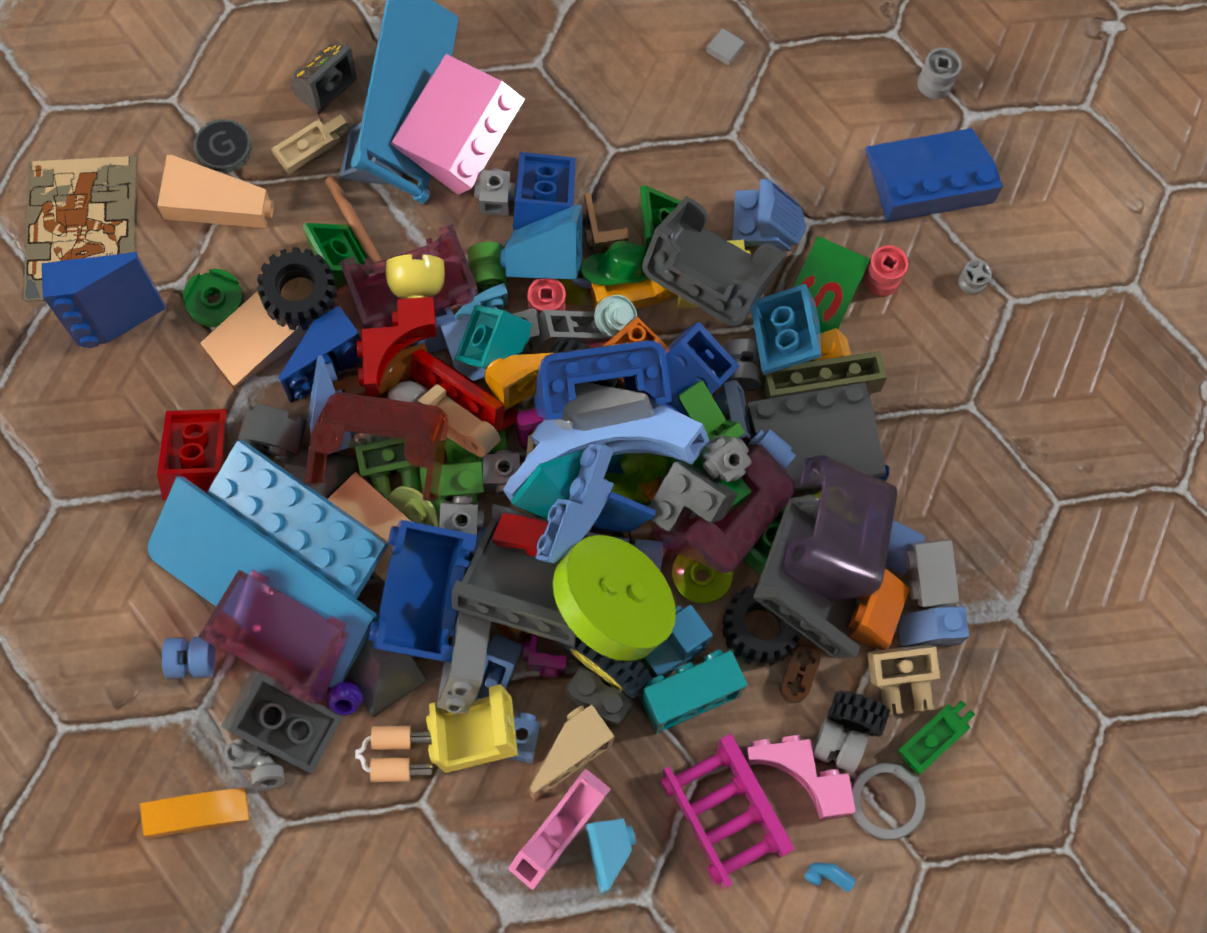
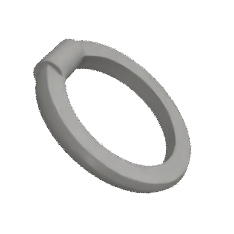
M893 763L875 764L862 771L854 781L851 789L856 812L853 816L859 826L868 834L884 840L900 839L912 833L922 821L926 807L923 787L919 782V778L903 765ZM877 774H894L913 791L915 798L913 815L904 826L898 829L886 830L873 825L865 817L861 809L860 795L862 788L871 777Z

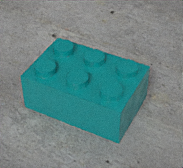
M717 650L705 656V662L694 666L692 662L677 668L675 670L676 674L665 679L664 675H660L646 682L647 687L643 689L640 701L655 734L742 696L748 684L732 650L724 654L722 650Z

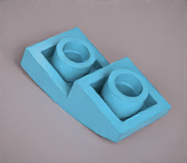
M505 284L494 286L469 300L455 313V320L471 315L475 305L490 308L496 307L500 310L508 306V292Z

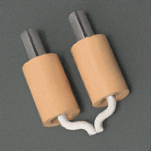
M372 726L371 736L366 737L362 747L356 750L355 758L360 759L363 769L370 772L371 782H410L411 775H431L433 772L431 770L433 769L432 764H411V758H371L370 767H368L366 759L360 755L365 751L369 741H371L372 750L411 749L412 743H432L430 732H412L411 726Z

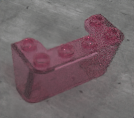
M746 444L749 450L747 455L752 463L745 468V473L741 476V479L752 491L748 501L725 516L721 521L709 523L700 516L690 529L684 525L683 529L668 532L657 525L650 534L656 541H663V547L671 552L720 573H729L738 566L794 494L792 478L762 444Z

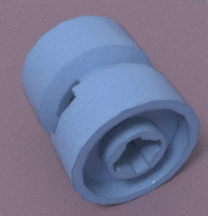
M212 636L193 637L190 642L185 637H171L164 640L162 668L166 679H184L189 673L193 678L213 677L216 655ZM185 651H187V664H186V665H185V660H186Z

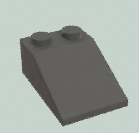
M252 670L221 727L312 774L343 716L336 714L332 710L267 675Z

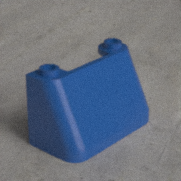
M644 340L553 353L545 356L539 364L534 396L536 415L545 420L563 418L562 411L564 406L569 401L576 400L574 384L620 377L624 378L626 390L632 391L635 389L643 394H647L652 397L655 404L672 402L665 349L656 341Z
M400 520L397 526H391L388 545H393L379 615L377 622H371L368 640L373 641V648L452 662L454 646H451L452 640L448 639V637H455L456 630H454L457 615V610L452 609V588L456 580L462 582L465 569L469 567L470 562L464 560V558H468L470 551L475 550L477 535L406 520Z

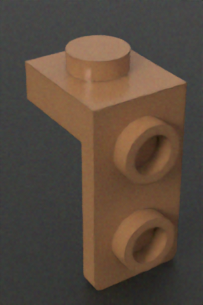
M584 193V204H580L582 205V221H587L588 229H585V239L587 247L592 246L593 254L607 252L610 245L616 241H629L627 228L598 232L591 194Z

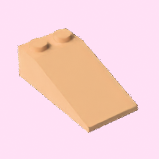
M295 278L284 285L281 296L290 301H299L308 297L313 289L304 278ZM257 291L200 344L233 387L236 388L300 344L308 330H302L301 326H297L295 331L289 330L287 324L284 327L278 325L276 319L272 320L268 316Z
M356 472L328 498L333 504L387 541L391 526H397L400 520L411 521ZM393 545L388 546L372 573L383 586L386 581Z

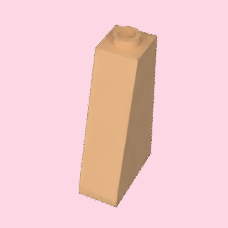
M167 155L157 204L163 219L257 228L267 227L268 218L273 216L274 204L273 201L269 200L266 189L174 155Z

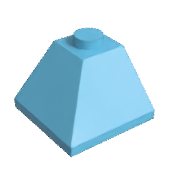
M624 818L586 825L585 832L600 895L608 893L632 852L631 845L636 844L632 825L626 826Z

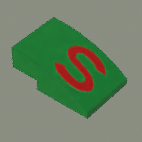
M817 236L793 288L803 284L807 285L816 303L820 331L824 333L839 328L871 259Z

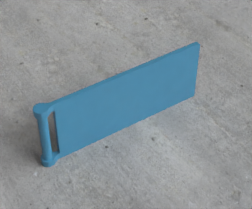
M386 0L357 148L351 160V167L359 171L365 170L412 195L415 201L424 204L430 195V174L390 143L444 55L452 56L459 18L433 0ZM367 153L418 180V186L369 160Z

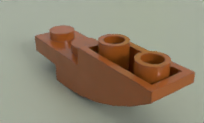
M425 343L408 347L393 358L383 374L380 396L368 397L365 386H359L358 374L332 383L335 392L341 390L347 407L342 408V410L351 407L354 415L360 414L385 403L388 392L395 385L406 381L415 382L416 380L411 377L412 353L419 349H423L428 353Z

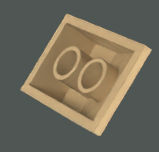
M581 705L567 715L568 720L560 731L530 787V797L533 801L543 796L612 747L614 735L593 705L586 709Z

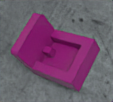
M532 634L531 642H525L522 658L523 661H528V670L540 672L539 675L545 678H558V674L565 675L567 657L537 653L538 635Z

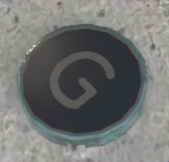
M219 119L209 122L199 130L195 137L194 149L198 161L204 167L220 173H229L238 170L246 164L250 151L252 152V143L248 131L240 123L228 119Z

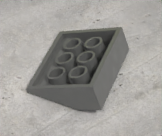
M865 382L748 402V415L753 437L761 429L764 432L771 429L792 447L791 451L796 455L781 473L775 469L770 470L757 458L767 496L886 475L874 409Z

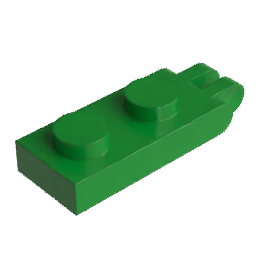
M963 700L954 708L947 704L896 751L917 775L924 772L971 728L967 722L975 713L970 710L963 717L958 714L966 706Z

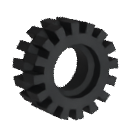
M836 691L827 717L842 724L843 728H852L869 736L880 737L883 735L890 709L879 701H873L870 697L865 698L861 694L857 693L855 695L849 691L847 693Z

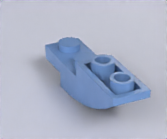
M589 444L588 448L583 452L580 460L581 468L579 474L570 487V499H557L556 503L550 508L548 513L549 522L545 533L538 541V553L535 559L555 564L567 555L590 530L607 502L614 483L604 480L614 451L613 448L604 444Z

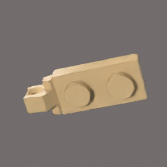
M341 114L329 122L327 120L320 122L318 119L271 149L272 153L289 175L335 146L341 140L340 137L349 131L348 123Z

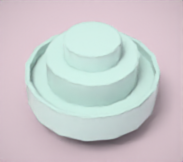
M621 295L608 296L598 303L594 314L595 324L599 332L608 338H613L637 317L633 303Z

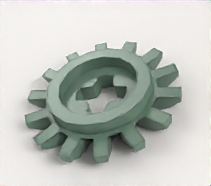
M390 428L369 431L354 435V440H349L346 442V445L354 448L359 445L397 438L401 433L400 431L392 432Z

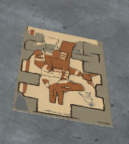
M136 156L29 161L23 301L44 300L41 263L135 252Z

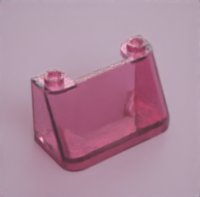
M453 224L439 228L440 237L433 242L431 238L426 239V246L396 255L412 254V260H422V254L436 256L444 260V284L441 290L433 297L436 311L454 305H467L474 300L473 297L477 294L476 282ZM354 257L340 261L344 279L364 329L393 326L392 311H397V299L401 298L394 295L387 284L385 268L386 261L390 258L371 263L370 258L364 260L365 265L357 264Z
M252 569L250 574L238 570L199 637L211 645L219 644L229 654L238 656L283 684V687L290 689V693L299 699L321 704L328 692L350 634L344 630L347 624L332 615L327 620L268 585L269 578Z

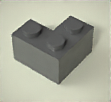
M676 461L673 463L649 505V508L656 511L655 516L651 520L668 532L683 529L692 512H695L709 523L721 521L726 516L738 493L719 480L711 478L707 472L695 464L691 465L683 461Z

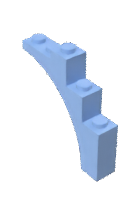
M650 398L649 400L655 411L652 417L587 431L577 429L565 430L556 425L554 419H544L531 436L536 448L527 455L521 467L508 479L503 491L512 505H514L511 500L538 464L580 450H586L589 444H604L613 448L612 456L624 453H651L672 457L692 465L709 442V438L702 423L662 404H655Z

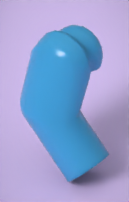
M813 862L808 866L809 870L805 874V879L812 885L819 886L822 883V879L825 878L831 880L846 892H849L856 882L854 877L836 864Z

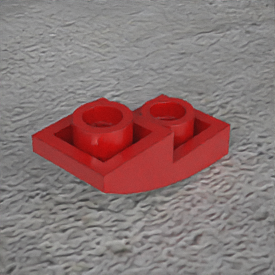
M502 513L492 541L498 547L524 549L528 556H537V544L540 537L545 533L548 522Z

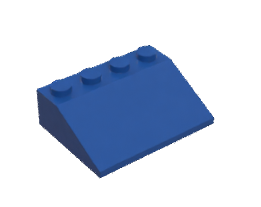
M972 128L866 146L865 148L886 222L992 204L1003 188L994 160Z
M137 252L41 263L43 298L78 347L94 348L99 344L109 343L165 310V303Z

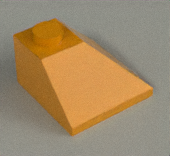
M553 353L511 355L504 360L503 358L496 359L488 365L485 370L486 383L497 400L505 405L504 411L535 394L539 364L545 356Z

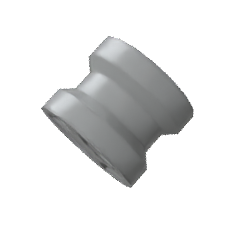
M979 259L967 262L958 278L959 287L962 291L971 295L983 292L992 277L991 267L988 263Z

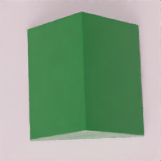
M647 185L640 187L638 204L645 255L655 229L681 202Z
M305 223L303 225L308 245L314 256L319 254L323 257L324 263L327 262L330 266L336 290L373 272L349 225Z

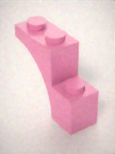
M801 735L784 737L782 738L783 743L770 744L769 739L751 742V747H747L744 751V757L748 764H762L777 768L798 781L813 801L819 820L850 816L856 812L849 773L839 775V770L833 769L820 772V777H817L811 739L801 740Z
M585 769L541 827L520 850L508 870L534 890L552 869L569 844L585 827L611 789Z

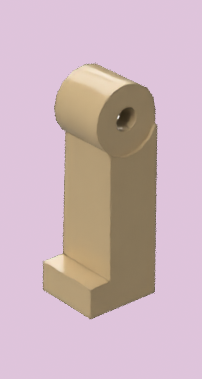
M438 384L418 400L421 420L470 453L472 452L479 457H483L500 442L497 430L490 423L481 421L447 397L446 390Z

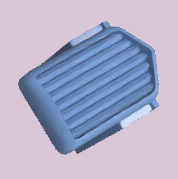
M760 179V190L735 191L732 240H744V246L770 244L782 251H791L792 245H797L800 242L807 228L801 206L772 180Z

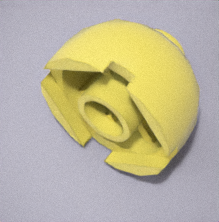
M412 254L396 256L386 261L387 284L392 293L398 298L434 297L444 284V260L439 257L422 254V260H412Z

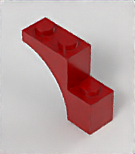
M433 297L397 299V311H392L393 327L362 329V340L357 341L358 358L363 359V368H358L359 386H365L368 397L380 396L383 374L399 352L420 340L437 337L436 310Z

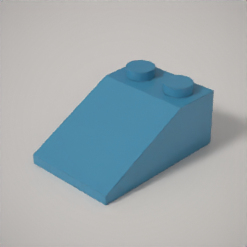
M806 284L760 298L751 312L761 368L764 375L822 357L821 331L816 303Z

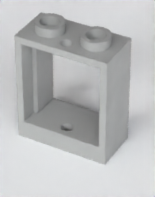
M459 612L454 625V630H456L455 637L449 636V639L452 640L451 646H454L452 662L444 661L436 708L446 709L454 714H468L483 680L490 620Z

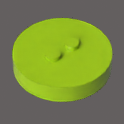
M590 536L579 541L557 564L553 576V591L558 609L574 634L594 651L615 660L634 661L649 655L670 636L676 619V608L671 589L658 567L633 545L611 536Z

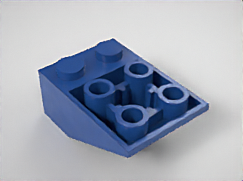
M340 306L313 321L278 377L290 403L296 399L301 400L311 393L317 357L319 355L323 356L325 364L332 363L336 376L337 373L345 368H353L361 362L362 359L358 358L357 341L361 340L359 332Z
M700 322L686 328L665 350L672 402L665 404L676 408L677 412L687 416L677 399L680 393L697 381H703L712 395L740 366Z

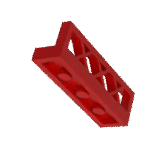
M423 349L412 353L411 377L430 390L438 384L446 390L447 397L481 421L490 423L497 432L516 423L519 411L513 407L504 411L505 405L498 401L495 395L440 358L433 357Z

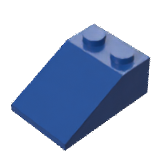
M520 152L513 230L573 206L575 157Z

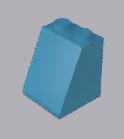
M574 205L514 230L510 240L505 242V249L501 250V267H506V277L577 279L582 263V205Z

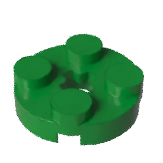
M209 269V272L202 275L198 273L187 282L183 291V300L187 312L195 322L207 327H218L244 303V293L237 279L231 273L221 269ZM216 292L219 293L220 300L210 303L207 296H213Z

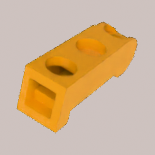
M649 278L639 283L597 285L591 283V297L595 309L602 299L613 295H621L628 298L633 303L635 309L659 304V302L667 301L676 296L675 293Z

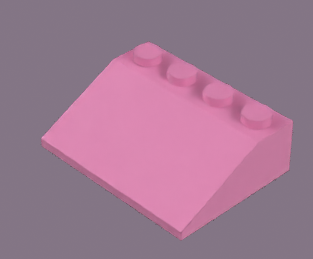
M446 54L390 144L454 193L460 195L471 189L475 184L481 170H483L523 103L524 98L503 81Z

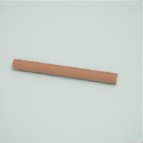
M329 176L325 182L376 273L383 272L386 266L336 177Z

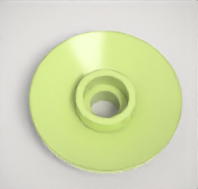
M407 486L397 487L391 492L389 502L409 520L439 527L440 519L433 504L422 493Z

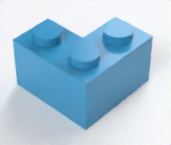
M691 604L684 609L678 606L676 608L675 625L670 636L649 655L640 660L653 678L660 675L667 677L677 668L706 650L713 634Z

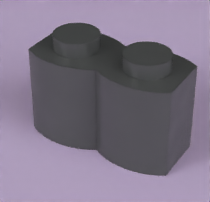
M585 669L577 671L566 689L568 699L575 706L579 707L582 705L586 709L593 705L609 728L619 729L632 707L630 699L623 692L616 688L605 686L600 677Z

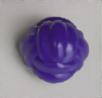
M348 681L337 683L331 688L327 696V703L330 709L336 714L343 716L353 714L358 710L363 701V695L358 686Z

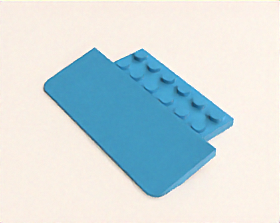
M237 440L207 493L185 477H176L148 542V553L154 562L324 686L333 687L345 679L369 635L371 622L376 621L378 617L375 612L360 603L357 598L389 545L387 540L245 441Z

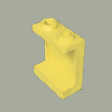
M501 684L489 687V697L474 700L468 714H454L446 709L436 708V702L429 704L430 715L426 717L427 727L432 739V744L428 747L429 756L432 763L436 764L444 773L518 755L512 697Z

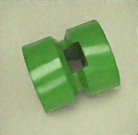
M480 242L468 248V264L472 270L470 274L471 290L474 293L480 294L503 283L507 289L508 278L506 277V268L501 267V250L504 249V246L500 243Z

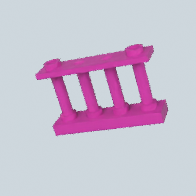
M731 733L718 741L719 749L716 750L715 755L675 776L669 766L663 770L662 775L664 778L660 780L667 796H674L709 861L710 866L707 867V871L715 885L721 884L723 889L732 885L729 874L771 852V854L777 853L778 857L781 858L795 850ZM722 765L724 767L729 765L735 776L731 779V783L689 804L681 789L682 786ZM737 794L740 796L745 795L750 804L747 807V812L708 833L704 832L696 816ZM752 823L756 825L760 823L766 833L763 836L764 840L721 863L712 845Z

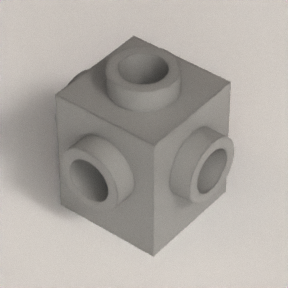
M496 168L481 170V180L475 182L474 190L475 198H479L480 214L509 215V201L515 200L516 183H510L509 171Z
M718 435L712 438L699 454L707 474L713 479L727 482L735 481L743 476L745 468L752 463L747 455L749 450L740 438Z
M499 450L495 454L483 456L484 492H496L497 495L507 496L503 488L506 486L508 479L523 464L520 463L519 453H513L510 450Z
M454 496V501H441L439 527L477 535V528L483 529L484 510H478L479 502H472V497ZM463 514L468 520L460 522L457 520V516Z

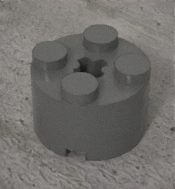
M249 404L237 440L245 441L263 455L264 452L275 455V460L288 463L293 455H298L307 421L300 416H297L296 421L292 420L288 416V411L256 404L254 409Z

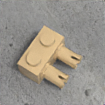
M924 644L867 652L871 683L880 687L882 704L890 709L889 715H893V712L896 714L903 713L899 685L902 683H911L914 711L934 709L930 681L940 679L937 649L935 646Z

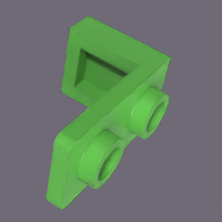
M697 381L677 396L687 416L703 424L710 440L718 435L738 438L745 433L739 422L727 421L703 381Z

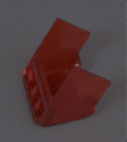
M343 392L334 393L327 399L311 433L304 482L323 483L327 453L336 452L343 444L345 431L406 439L404 455L407 461L413 466L427 468L422 500H438L449 424L448 415L442 408L433 405Z

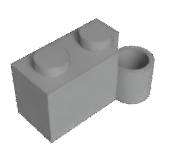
M935 539L907 543L908 551H905L904 557L907 569L911 570L912 581L908 583L911 600H917L918 605L924 607L925 610L954 607V603L960 601L952 540Z

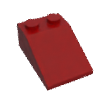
M227 409L166 411L157 469L162 500H167L177 476L185 477L207 493L227 459Z

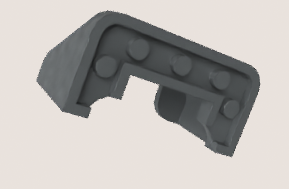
M686 196L655 229L643 260V271L649 279L726 324L738 326L750 314L782 265L787 253L770 244L759 246L753 255L747 253L705 229L704 226L707 221L706 210L698 202Z

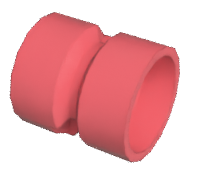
M892 245L879 247L873 253L863 276L866 288L877 296L893 294L899 288L909 266L906 254L900 248Z
M538 278L529 286L527 293L528 309H536L538 315L543 310H566L565 288L557 279Z

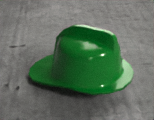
M616 241L610 245L607 252L595 254L587 258L582 264V274L585 279L597 285L642 282L648 278L642 268L645 248L643 245H637L630 241Z

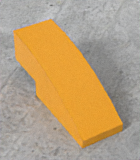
M246 788L211 791L140 803L143 837L148 839L182 832L186 834L250 820Z

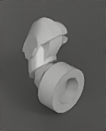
M236 739L225 748V760L229 767L235 770L255 768L251 772L252 787L255 790H273L285 783L283 767L275 764L268 751L243 739Z

